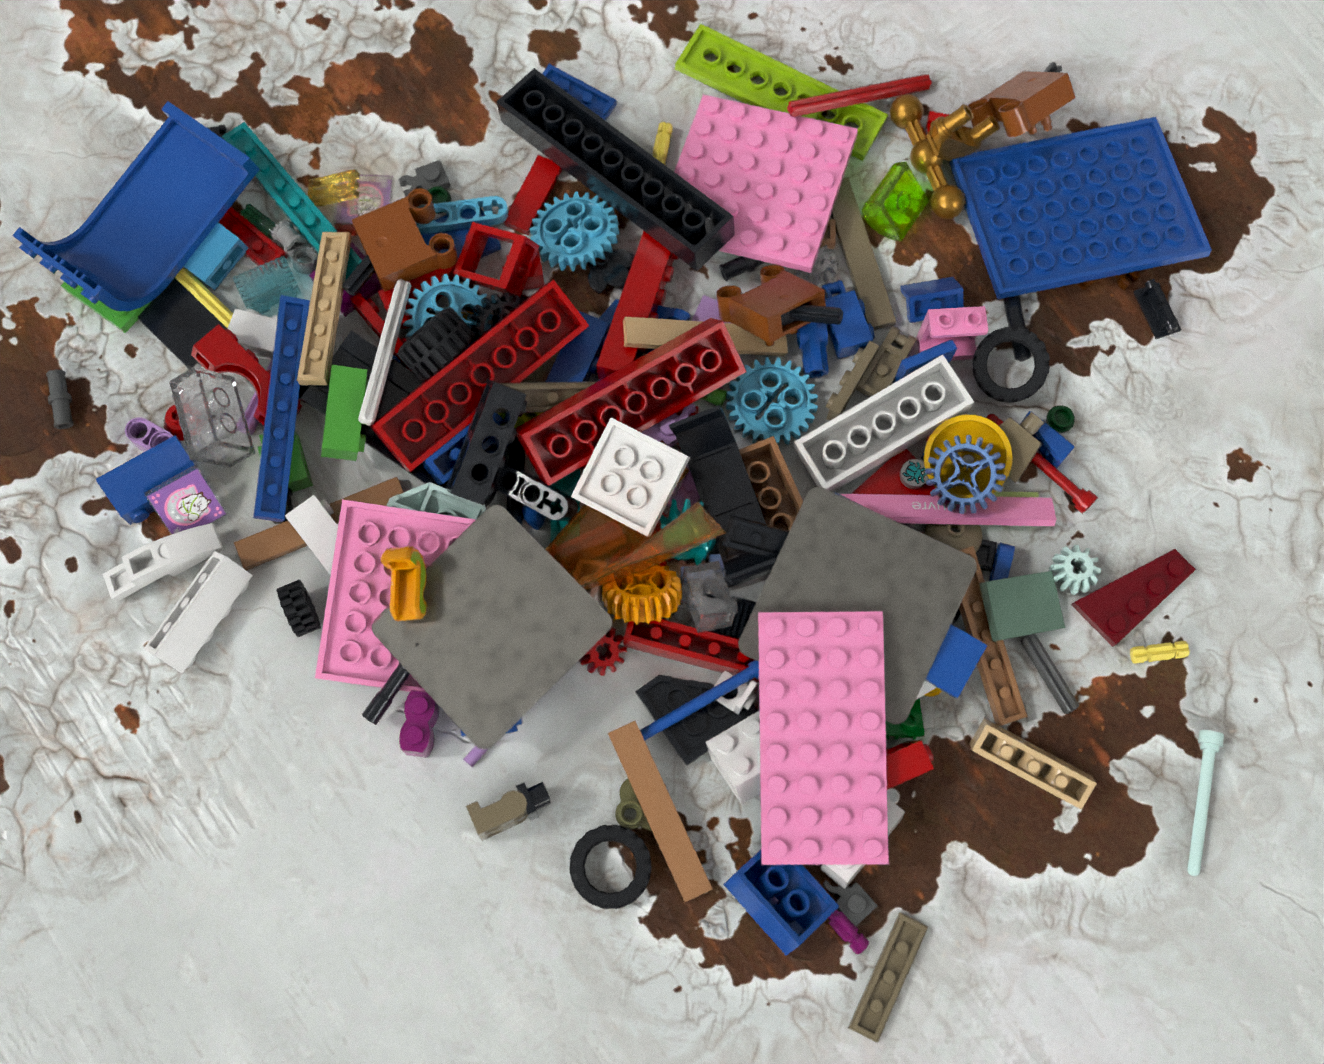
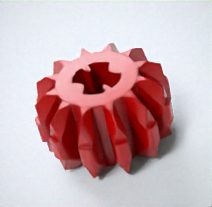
M611 627L579 660L582 666L588 664L587 671L592 674L597 669L598 673L604 676L606 667L610 671L616 672L615 661L621 664L624 663L625 660L618 655L619 653L627 652V647L619 645L623 642L624 637L622 635L615 636V628ZM603 643L604 648L607 649L604 655L596 651L599 645L603 647Z

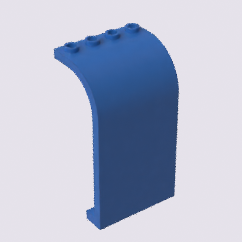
M169 101L161 109L168 116L167 120L87 220L75 232L54 242L37 240L21 227L12 235L22 243L19 248L33 259L37 255L42 257L43 259L39 263L53 274L57 270L62 272L63 274L60 279L74 289L78 285L83 288V291L80 293L94 304L101 301L116 311H131L140 308L161 294L260 170L250 157Z

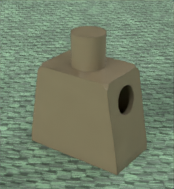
M1033 412L1021 424L1010 417L999 425L1011 445L1012 466L1008 477L1015 483L1021 479L1042 445L1033 435L1045 422Z

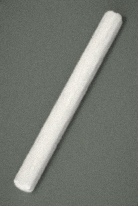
M403 279L397 280L358 418L360 423L368 426L373 425L376 420L411 290L410 282Z

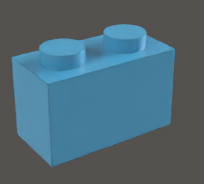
M217 223L183 267L215 291L249 247L240 238Z

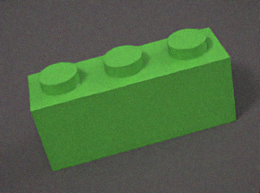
M332 365L321 457L356 461L358 452H364L366 435L360 434L362 423L359 422L358 418L369 381L366 380L367 369Z

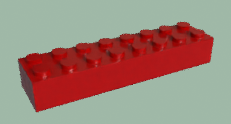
M552 280L464 349L442 370L427 379L376 420L370 428L404 469L411 472L471 423L488 379L498 383H520L589 327V324L558 284Z
M709 318L516 428V436L539 479L549 486L588 463L610 418L639 432H643L747 371L724 322Z

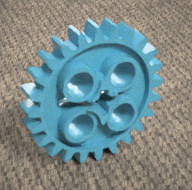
M576 191L573 198H569L568 194L564 193V200L561 201L554 197L555 204L545 203L546 211L538 210L539 218L532 219L534 227L530 228L532 235L530 238L539 245L538 250L542 262L549 261L552 268L558 263L561 271L567 265H570L571 271L575 270L576 265H580L585 270L586 263L588 262L596 266L595 259L597 257L602 260L606 259L604 251L613 252L611 244H617L616 235L620 234L617 215H615L613 207H609L605 201L600 202L597 195L590 199L589 192H586L583 197H579L578 191Z
M447 274L442 276L441 282L433 276L431 278L432 286L423 281L421 283L423 292L418 289L412 292L417 300L409 298L407 304L412 309H406L404 314L411 318L405 321L403 326L411 327L412 330L406 334V337H411L424 325L426 320H430L435 316L426 311L427 308L432 309L437 314L445 309L440 308L436 304L435 299L437 295L445 296L449 301L448 308L452 307L467 325H473L474 322L463 318L461 310L463 307H468L477 315L473 310V306L476 304L482 306L481 299L487 297V294L485 293L480 296L477 294L479 285L474 286L472 289L469 288L470 279L468 278L462 284L459 283V275H455L452 282L449 281ZM493 314L488 315L484 324V331L491 328L492 325L488 324V321L492 320Z
M766 357L764 365H761L756 359L754 360L753 369L747 364L744 365L747 372L735 378L737 382L730 381L729 388L732 391H727L726 399L731 400L726 403V410L732 411L729 413V420H737L734 425L735 430L744 428L743 438L749 434L753 435V444L759 438L765 440L774 436L777 445L780 439H783L785 444L789 445L791 435L797 440L800 439V430L807 433L809 429L807 423L814 422L815 416L811 413L817 412L818 406L813 403L817 402L818 395L810 393L814 391L815 384L806 385L809 380V374L800 376V366L795 370L790 369L791 361L782 366L780 358H777L775 364H771L769 358ZM772 380L776 383V386L767 387L763 384V381ZM787 384L788 387L778 395L777 403L772 402L760 420H756L755 417L765 410L767 401H773L780 388ZM794 397L798 400V403L789 404L785 398ZM754 400L759 406L750 408L745 402ZM769 417H776L781 423L772 425L767 419Z

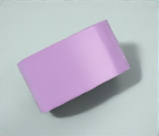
M142 417L131 419L125 427V434L128 439L143 452L173 437L170 432ZM147 430L144 437L137 438L140 432Z

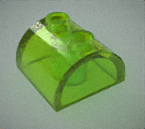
M907 162L894 163L862 207V214L866 222L882 236L895 241L903 240L929 202Z

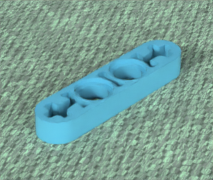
M499 196L434 204L436 214L439 212L447 213L449 215L448 219L443 223L433 220L430 224L416 223L421 235L467 229L471 227L472 222L486 226L498 225L507 219L508 207L506 201ZM498 206L499 214H493L492 207ZM482 207H483V210H484V216H483V217H481V212H480V208H482ZM465 209H473L476 212L475 216L471 219L462 218L461 213Z

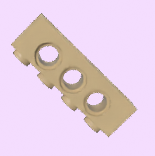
M983 718L970 742L973 752L1081 810L1097 784L1088 773Z

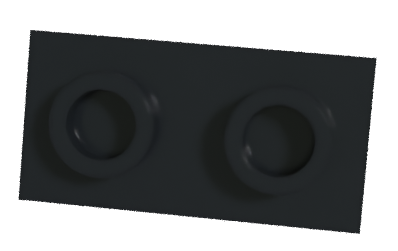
M1151 279L1144 284L1145 287L1133 291L1156 340L1181 331L1179 321L1175 317L1159 282L1156 283L1155 279Z

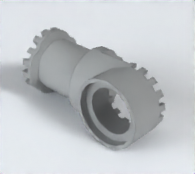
M284 219L283 222L279 221V225L276 223L277 227H273L271 236L284 246L285 253L292 259L294 270L301 274L314 272L317 265V253L303 235L298 234L294 230V225L291 221ZM301 257H309L312 259V261L303 264L299 262L298 259Z

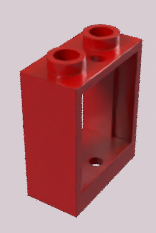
M472 222L453 274L459 275V278L464 281L467 278L470 279V284L479 285L501 293H509L511 296L518 295L521 297L539 245L526 236ZM488 237L513 243L499 280L475 273Z
M907 740L886 749L887 790L934 769L931 763L934 760L932 751L927 744L922 743V740Z

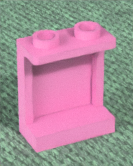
M985 306L928 309L917 335L918 353L948 340H953L957 350L951 361L972 360L976 351V336L988 333Z

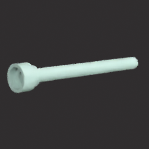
M1200 730L1198 743L1201 744L1200 750H1203L1187 868L1191 876L1199 875L1201 869L1215 753L1219 752V747H1223L1224 741L1223 733L1210 730Z

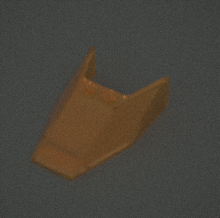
M685 467L678 483L689 472V469L687 467ZM696 502L659 532L655 528L651 537H647L584 504L545 550L584 590H588L645 571L726 532L699 502Z

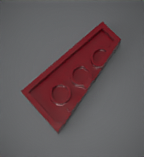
M1173 549L1075 601L1071 605L1114 647L1196 569L1176 549Z

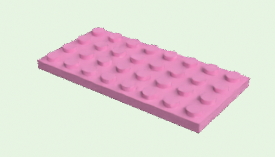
M883 611L758 612L761 864H888Z

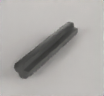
M1037 635L1024 636L1020 643L1063 713L1068 714L1079 707V703Z

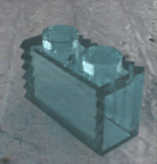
M285 256L271 260L269 263L233 277L245 307L255 310L260 314L268 312L271 306L278 304L281 295L296 298L297 295L302 293Z

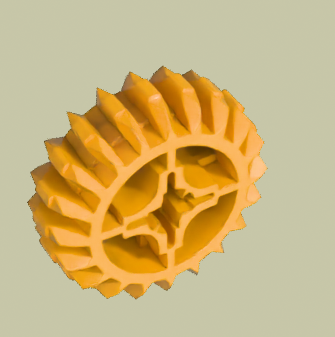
M635 561L631 565L624 563L623 568L615 567L614 571L607 573V578L603 580L602 601L604 602V607L607 608L608 614L614 615L615 619L623 618L624 623L634 621L636 625L639 622H646L649 625L650 621L661 622L662 617L670 618L671 613L677 612L678 606L681 605L682 584L680 583V578L677 577L676 571L669 569V566L660 567L659 562L649 564L648 561L645 563Z

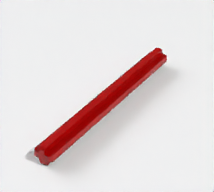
M928 74L792 100L788 103L787 111L791 117H797L930 89L932 80Z

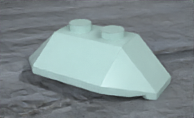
M431 482L389 498L387 503L389 507L476 520L487 511L485 504L481 505L453 495L445 488Z

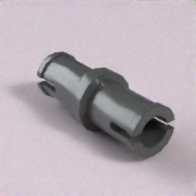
M59 369L46 373L50 392L47 399L48 404L52 405L54 428L67 429L74 425L70 409L72 396L67 390L66 372Z

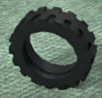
M1009 326L991 332L978 345L972 360V372L978 387L987 396L1000 402H1018L1034 395L1044 385L1050 370V357L1044 342L1035 333L1029 332L1022 327ZM1014 341L1022 343L1030 350L1034 357L1035 367L1033 374L1020 387H1001L992 381L988 374V356L995 346L1003 342Z
M601 825L598 828L589 830L577 841L570 856L569 871L571 880L577 892L588 903L603 909L622 908L633 903L646 889L651 875V857L644 841L632 830L620 825ZM607 841L624 844L631 850L636 860L637 869L634 879L628 887L614 893L597 890L590 884L585 872L587 855L593 847Z

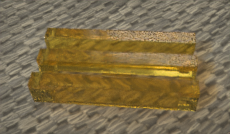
M356 169L310 179L308 182V197L316 207L359 198V192L356 189L360 186V183L357 181L360 178V173ZM349 181L348 183L335 185L337 183ZM326 186V188L315 190V188Z

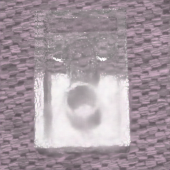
M194 366L169 381L172 398L179 417V424L186 444V451L190 460L231 468L256 454L235 377Z

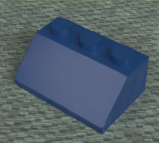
M176 435L96 478L98 485L119 515L130 525L146 520L150 513L156 511L147 497L196 469L199 470L207 482L192 454Z
M761 850L723 884L785 955L799 947L839 907L803 865H762Z

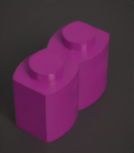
M411 690L405 702L404 711L407 720L401 728L399 744L401 750L406 755L428 758L434 746L435 738L432 728L439 717V705L427 692Z

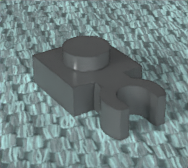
M440 160L415 168L417 176L405 175L398 179L401 187L411 185L410 189L403 191L405 197L411 191L418 188L428 191L436 186L444 189L451 187Z
M828 881L822 883L827 892L838 895L839 898L835 901L839 905L837 909L840 912L842 911L855 927L878 906L857 882L850 888L847 886L845 889L841 885L832 887Z

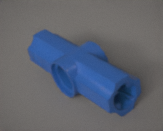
M811 322L799 328L796 336L798 348H801L804 375L809 374V378L813 379L821 378L829 373L826 351L828 332L825 323Z

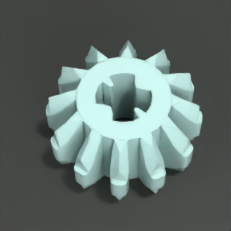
M1074 545L1071 550L1065 546L1060 550V554L1053 556L1052 560L1055 564L1049 567V571L1057 574L1054 576L1055 583L1059 581L1062 583L1060 591H1064L1069 587L1072 595H1076L1079 590L1086 593L1090 590V585L1095 586L1098 583L1096 575L1101 573V568L1094 566L1098 562V557L1090 558L1088 556L1090 548H1086L1081 552L1079 545ZM1074 566L1078 568L1076 573L1073 572Z

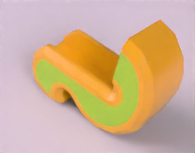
M413 546L387 548L381 555L380 562L386 568L391 569V616L397 622L421 620L425 616L427 602L423 598L427 577L423 556Z

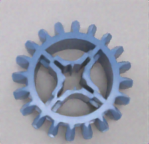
M971 435L966 436V444H961L960 437L955 436V446L951 447L950 442L945 440L943 441L947 449L945 452L938 447L934 449V452L939 456L938 460L929 457L928 462L935 465V469L927 468L925 470L926 474L934 475L933 479L926 481V485L937 486L930 494L932 497L939 493L942 494V497L938 500L940 506L946 500L950 501L948 511L952 512L955 504L960 505L959 513L964 514L965 505H970V510L973 514L976 513V503H980L983 509L988 507L984 500L986 497L992 502L997 500V497L991 491L1002 492L1003 487L995 483L996 480L1005 481L1006 475L997 474L998 470L1005 468V464L994 463V461L1001 457V454L997 452L991 456L989 455V452L993 449L991 443L985 449L981 448L983 438L979 437L976 445L971 444ZM958 452H974L983 459L972 464L966 463L958 455ZM950 457L955 466V472L948 480L942 483L940 478L941 469L945 461ZM957 462L960 463L962 468L967 467V470L968 468L971 470L975 469L970 474L971 483L974 487L970 485L969 481L964 482V479L963 481L956 480L960 476V467ZM989 466L991 478L986 489L981 492L975 478L977 474ZM962 485L968 488L973 497L959 498L953 496L947 490Z

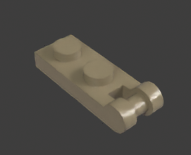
M892 326L857 385L856 390L871 397L890 386L894 381L901 361L908 357L917 338L912 335L907 337L900 333V329ZM895 342L902 346V349L900 350L892 346V344Z

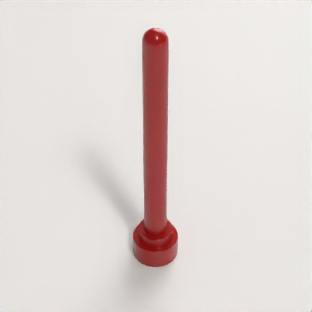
M993 413L988 414L986 416L987 419L996 423L998 426L1003 423V421ZM1036 453L1031 462L1073 498L1071 501L1081 514L1098 499L1091 490L1079 489L1040 453Z

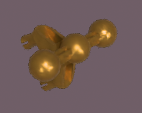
M901 95L892 102L889 113L892 122L897 127L906 129L913 144L910 153L911 165L918 172L926 173L934 190L930 201L933 212L942 219L957 217L964 209L965 196L957 186L949 185L941 168L943 160L951 161L952 159L974 153L980 148L983 140L1000 129L999 123L990 115L973 128L963 126L974 118L971 109L963 104L947 117L935 119L931 123L929 134L926 135L920 122L924 112L922 103L914 95Z

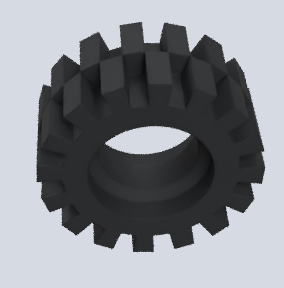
M300 579L277 588V596L284 610V615L287 617L288 623L297 637L321 628L315 606Z

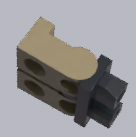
M525 782L516 786L517 791L506 792L499 801L484 808L480 807L478 801L467 805L466 808L482 841L512 828L525 821L527 817H529L530 821L538 818L537 810L551 804L544 783L541 782L527 788Z

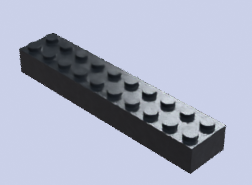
M535 68L496 101L503 124L695 271H698L735 235L733 215Z

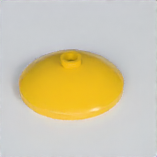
M959 415L941 423L930 435L924 451L925 470L927 468L935 469V465L930 464L928 459L929 457L939 459V456L934 452L936 447L940 448L943 452L947 450L943 441L948 440L952 447L956 445L954 441L955 436L960 437L961 444H966V436L971 435V444L976 445L979 437L983 438L981 448L985 449L989 443L993 445L989 455L991 456L997 452L1001 454V457L994 461V463L1005 464V468L998 470L997 474L1006 475V479L1009 476L1012 466L1011 445L1004 431L991 420L978 415ZM958 452L962 459L965 455H971L974 459L973 463L983 459L974 452ZM950 457L945 461L941 469L940 478L942 483L948 480L955 472V466ZM957 462L960 467V476L956 480L963 481L964 479V482L969 481L970 485L974 487L971 483L970 474L975 469L971 470L968 468L967 470V467L962 468L960 463ZM989 466L977 474L975 478L981 492L986 489L991 478ZM927 474L929 479L934 478V475ZM996 480L995 484L1002 486L1005 481ZM962 485L947 490L950 494L959 498L973 497L968 488Z

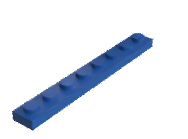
M281 295L279 299L253 513L254 519L283 522L285 519L300 389L297 377L310 300L284 295Z

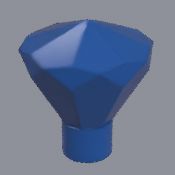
M523 506L521 509L522 516L527 524L535 530H540L546 516L528 506Z

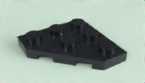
M658 675L636 690L635 694L654 721L710 690L714 685ZM738 689L730 691L723 695L725 699L735 698L738 694ZM715 700L662 732L684 764L688 766L708 752L705 742L756 713L758 709L752 704L749 710L743 707L739 715Z

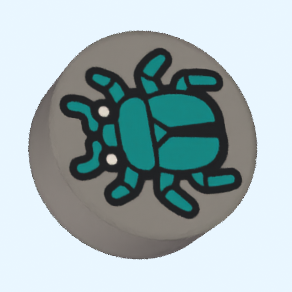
M919 459L908 460L900 470L901 482L910 489L922 488L929 479L925 473L924 462Z

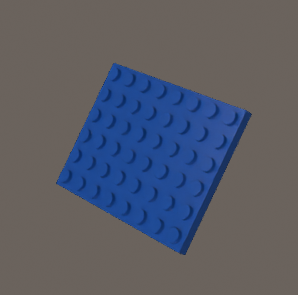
M1156 117L974 152L968 156L952 159L949 163L957 186L964 193L965 209L997 300L1208 257L1212 251Z

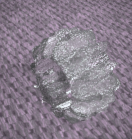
M827 244L819 249L814 264L816 267H813L812 273L792 269V271H795L794 275L816 286L818 284L821 286L828 284L829 280L833 281L835 279L836 270H838L839 266L838 261L835 260V251L827 252L828 246Z

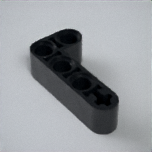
M505 461L502 470L496 472L493 480L495 483L494 492L491 498L486 499L484 503L486 507L490 505L499 490L549 519L564 522L574 519L578 512V504L574 498L551 485L548 486L540 479ZM481 463L476 464L471 470L472 477L481 476L484 472V465ZM512 475H515L516 484L511 488L509 480ZM538 487L540 497L537 501H534L533 492ZM552 501L560 503L563 511L561 512L560 508L550 505Z

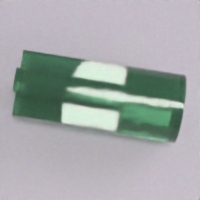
M246 204L245 209L241 210L240 214L265 236L272 239L271 230H273V227H277L276 223L252 204Z

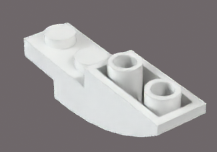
M214 524L197 526L163 537L122 556L123 563L103 573V577L111 599L120 601L167 574L173 577L211 557L214 551L220 552L224 548Z

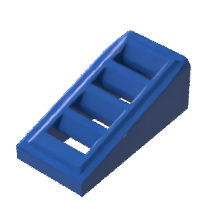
M1029 411V412L1027 413V415L1024 417V419H1025L1032 411ZM1044 423L1033 435L1042 443L1039 452L1055 468H1058L1074 449L1072 443L1047 423Z

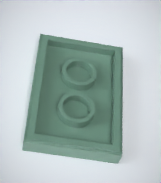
M1052 571L979 583L992 642L1066 628Z

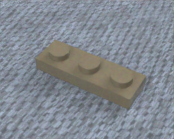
M869 341L865 349L861 347L858 349L852 361L856 365L852 371H845L839 382V385L843 387L838 394L833 392L826 404V408L829 409L826 419L830 421L843 413L855 393L857 385L876 355L879 345Z

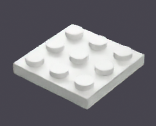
M610 418L571 497L645 536L651 537L690 457Z

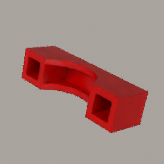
M218 324L193 345L191 356L211 375L230 372L246 378L255 388L258 397V405L254 417L264 426L271 370L266 371L259 364L257 356L251 350H245L238 343V338L231 330H225ZM299 398L297 406V415H299V412L302 408Z

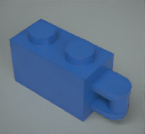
M842 280L822 285V289L825 290L826 307H836L843 311L841 324H826L838 359L855 355L860 347L865 349L868 342H872L875 339L874 329L871 323L867 324L864 316L866 313L862 299L857 298L855 290L846 292Z

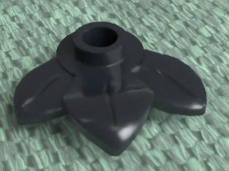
M623 249L614 250L613 252L604 251L606 258L604 262L596 261V266L588 262L587 265L590 269L588 283L592 290L600 294L606 289L607 285L623 289L629 274L628 269L631 268L635 257L632 253Z

